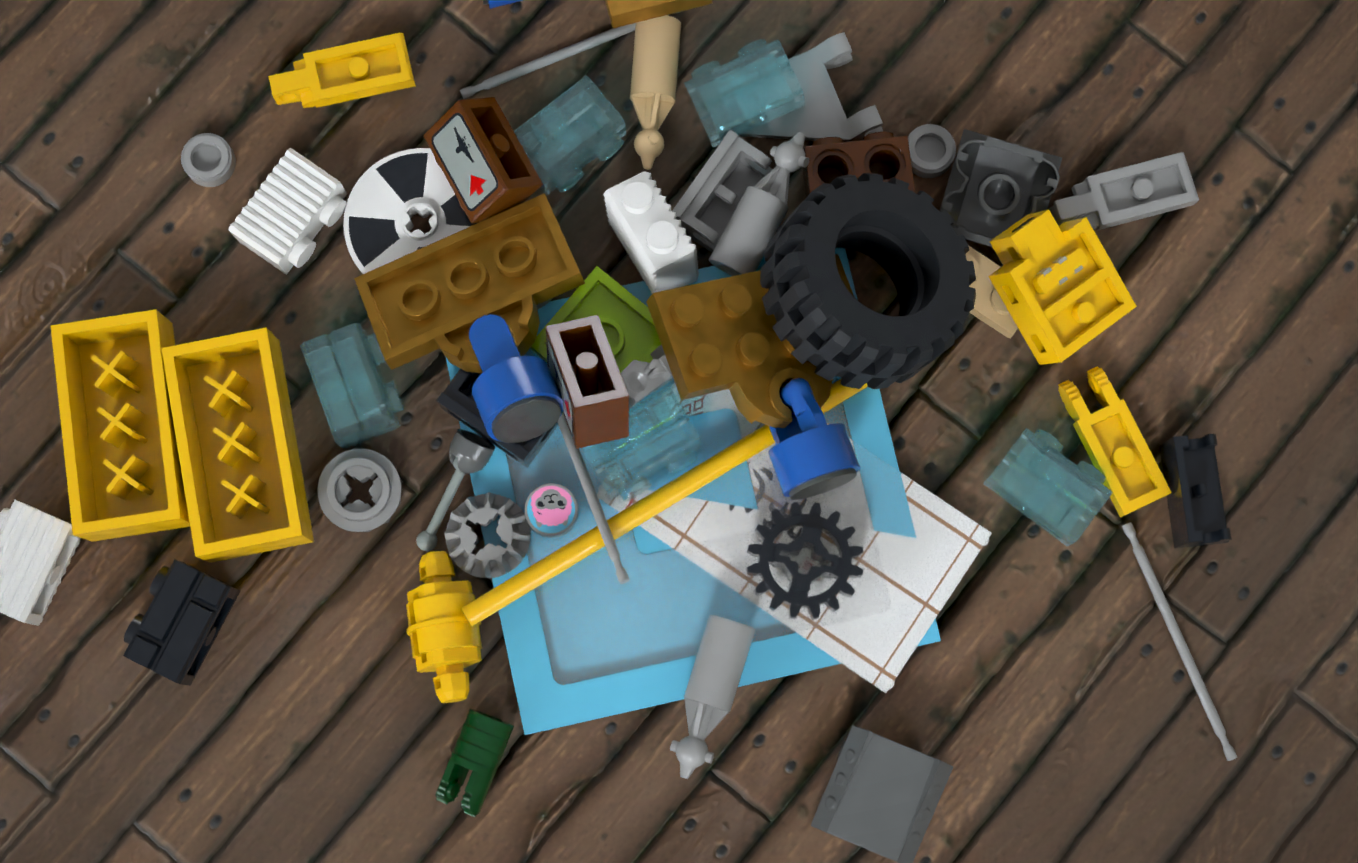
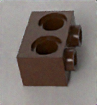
M875 132L864 136L862 141L843 142V139L840 137H825L813 141L812 146L804 147L805 157L809 158L808 166L802 167L806 198L813 190L824 183L818 175L820 170L832 167L838 169L843 176L851 174L856 175L858 179L863 173L872 174L869 166L877 162L890 165L896 175L893 178L909 183L908 189L915 193L908 136L894 137L891 132Z

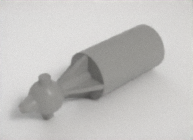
M798 132L790 141L783 142L778 147L773 146L770 154L774 157L776 167L756 185L746 188L709 258V262L718 269L731 276L757 270L769 241L775 236L776 230L789 209L787 200L790 172H795L801 167L805 168L809 164V158L805 157L803 149L805 140L803 133Z
M709 615L684 695L689 736L684 737L680 742L673 740L670 746V751L676 752L677 759L680 762V777L688 779L697 767H700L705 762L711 764L714 759V753L708 751L704 740L731 711L756 630L753 627L723 617Z

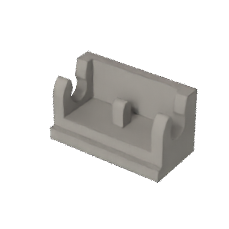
M732 130L728 131L672 210V212H676V219L681 220V227L686 228V235L712 253L746 188L756 185L773 170L769 167L772 160L768 156L738 137L739 135Z

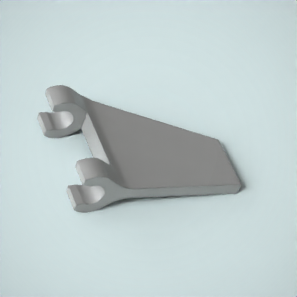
M845 32L826 39L802 54L719 87L718 91L736 134L742 137L792 139L798 132H801L805 135V140L815 141L825 137H840L843 139V142L862 141L864 136L871 133L883 132L881 127L883 122L875 105L865 108L847 119L827 69L840 67L853 60L851 56L852 49Z

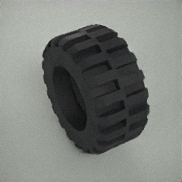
M863 173L858 179L856 175L848 174L836 177L830 184L823 183L813 190L776 230V235L769 241L764 253L766 263L761 268L760 284L762 288H768L769 291L762 297L767 315L774 314L777 323L773 326V329L780 341L782 342L785 339L789 341L795 349L791 354L802 364L809 361L816 366L815 374L829 381L838 376L841 378V384L846 387L860 389L867 383V386L871 389L888 388L894 382L902 383L910 379L954 344V340L963 334L969 323V312L974 309L976 290L969 287V285L976 280L973 261H967L965 254L969 251V246L964 235L957 236L952 228V225L955 223L954 219L946 210L942 213L932 205L934 199L922 190L917 194L908 189L909 183L892 177L888 182H883V175ZM835 248H846L861 252L875 260L887 272L897 290L900 304L899 316H887L877 313L861 304L848 291L838 273Z

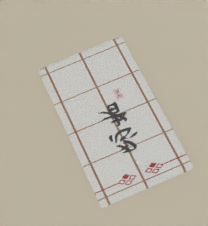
M674 382L606 482L598 488V499L617 512H621L765 424L754 421L751 424L737 409L729 389L681 400ZM852 439L850 441L859 462L860 470L853 480L840 487L800 500H791L790 497H785L768 451L776 445L774 443L639 525L642 529L884 693L893 688L895 679L982 547L988 544L989 537L992 534ZM794 502H798L802 514H809L815 502L820 503V516L825 519L835 511L841 513L836 526L840 530L853 526L856 531L847 540L849 546L863 547L864 551L862 555L852 559V565L862 568L863 575L859 578L848 577L847 582L855 590L853 596L850 598L840 593L836 594L835 596L838 599L840 608L833 613L825 604L820 605L819 618L814 620L808 614L807 608H801L795 620L789 618V605L782 603L774 611L769 609L774 596L769 591L757 596L754 590L762 582L761 576L747 575L746 570L752 564L758 563V557L747 553L749 544L762 545L763 540L755 533L758 524L771 529L774 526L770 517L771 512L776 509L784 518L790 517V507ZM802 526L784 531L773 543L789 544L799 537ZM822 531L820 540L829 554L840 557L834 541ZM802 548L798 556H789L791 561L798 563V572L801 574H807L812 566H821L818 561L811 559V550L807 548ZM769 564L774 580L781 588L788 592L790 582L782 569ZM819 578L810 585L808 597L825 592L834 584L836 579Z

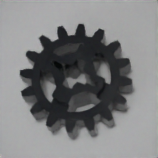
M798 502L791 504L790 517L784 518L776 509L772 511L770 517L774 526L770 529L758 524L755 529V533L763 540L762 545L749 544L747 549L748 554L758 557V563L747 567V575L761 576L762 582L754 590L755 594L758 596L769 591L774 596L769 609L774 611L782 603L789 605V618L794 620L801 608H807L812 620L818 619L820 605L825 604L834 613L840 608L838 599L835 596L836 594L840 593L851 598L855 593L854 588L847 582L848 577L859 578L863 575L862 568L852 565V559L862 555L864 552L863 547L849 546L847 541L856 531L855 528L851 526L840 530L836 524L841 513L835 511L825 519L820 516V503L816 502L813 504L809 514H802ZM802 526L799 537L789 544L773 543L784 531ZM822 531L834 541L840 557L829 554L820 540ZM802 548L811 550V559L818 561L819 565H821L820 567L812 566L807 574L799 573L798 563L791 561L789 557L790 555L798 556ZM769 564L782 569L790 582L788 592L781 588L774 580ZM819 578L836 579L834 584L825 592L808 597L810 585Z

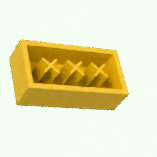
M155 309L50 325L73 535L94 542L190 527L161 348L175 345L173 323Z
M265 327L161 348L195 557L212 563L314 542L280 341Z

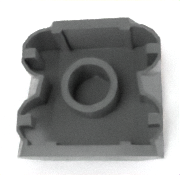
M964 129L940 212L942 213L946 210L954 219L955 223L952 225V228L957 236L963 234L967 240L992 247L989 241L1024 216L1048 209L1051 195L1056 191L1060 176L1058 171L1062 157Z
M852 725L846 741L841 745L837 755L836 766L826 790L821 796L811 826L898 863H913L953 766L871 731Z

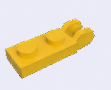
M1097 366L1087 371V378L1090 388L1098 402L1104 407L1103 409L1090 414L1079 389L1069 380L1058 384V391L1066 410L1075 421L1073 426L1121 518L1172 492L1124 399H1119L1102 368Z

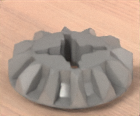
M351 449L334 457L322 471L317 488L318 501L325 516L336 526L346 531L370 532L388 523L396 509L401 505L402 481L393 463L384 455L369 449ZM348 474L354 480L357 479L362 483L367 482L369 479L373 480L378 476L369 489L373 497L371 500L376 504L375 506L371 507L368 503L365 504L358 499L352 504L349 502L343 507L353 493L352 488L349 486L350 482L345 478Z
M490 492L467 497L462 504L451 512L447 529L444 533L448 552L452 560L466 573L480 578L500 577L514 570L527 554L531 538L530 526L521 508L510 498ZM498 515L501 516L497 521L499 525L496 528V533L501 537V541L507 544V547L503 548L500 545L495 546L488 543L475 556L474 553L478 548L476 545L479 537L468 525L472 522L476 526L480 524L487 527L491 521L496 520Z

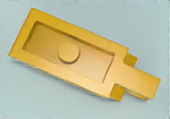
M395 33L303 53L304 59L293 62L294 71L268 76L272 96L277 105L301 101L303 108L314 106L318 108L416 86L403 33Z

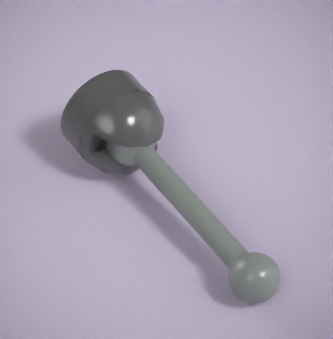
M457 429L449 448L450 462L456 470L427 529L420 532L417 536L416 543L421 550L431 551L436 547V533L464 475L481 471L489 462L495 446L483 437L463 429Z

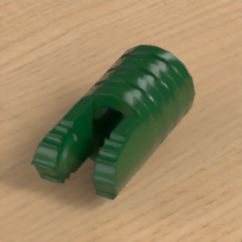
M469 709L436 791V800L446 805L449 802L455 801V798L458 797V793L461 791V786L465 782L469 769L473 770L465 788L461 808H463L464 813L476 817L482 809L514 725L483 712Z

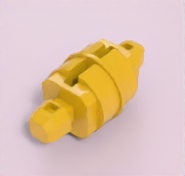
M432 551L422 555L419 563L420 581L425 582V584L407 592L408 603L406 604L409 627L406 630L407 635L410 636L412 656L416 660L417 672L437 673V676L433 678L436 695L441 703L459 702L467 699L470 690L469 673L464 672V668L482 661L480 651L482 649L479 628L482 623L479 622L471 627L461 610L462 607L475 600L471 582L468 580L452 581L451 578L455 576L451 557L446 551Z

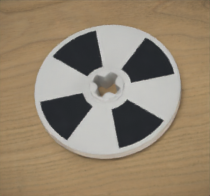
M415 148L399 151L379 160L359 178L349 195L345 207L343 227L348 251L362 274H365L477 223H471L465 211L461 208L457 196L442 169L437 164L431 149ZM418 213L422 218H426L431 214L432 217L429 219V224L432 229L426 234L419 229L414 230L412 233L409 232L414 227L411 221L413 215Z

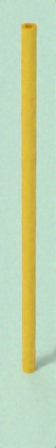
M841 379L834 382L831 386L829 398L821 407L823 414L867 388V383L860 389L843 386ZM763 425L609 518L607 522L614 540L773 445L775 441L769 425ZM598 526L462 607L461 610L471 627L605 547Z

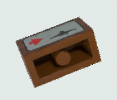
M495 97L458 100L423 135L435 156L437 164L442 169L458 198L461 208L465 211L471 223L481 222L523 203L543 185Z
M594 315L546 326L547 365L562 397L563 414L576 449L629 437V394L599 316Z

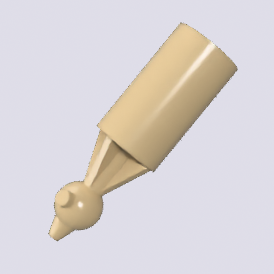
M668 15L637 22L635 26L630 100L633 103L642 127V131L635 137L634 148L641 157L643 168L646 170L652 168L656 157L664 149V138L658 130L676 101L681 22Z

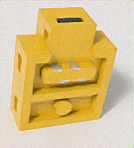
M1048 209L1024 216L989 241L1003 266L988 277L1039 365L1062 363L1137 307L1087 217L1063 222L1058 226Z

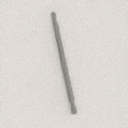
M636 23L610 29L495 75L478 85L463 88L460 90L463 99L473 96L476 92L491 89L635 31Z
M562 413L557 421L609 557L614 562L619 583L625 584L630 581L626 569L622 566L620 553L579 448L576 449L565 416Z
M1130 522L1122 525L1126 536L1131 541L1135 557L1212 728L1222 743L1227 761L1236 759L1235 750L1229 744L1226 730L1143 547L1137 540L1133 524Z

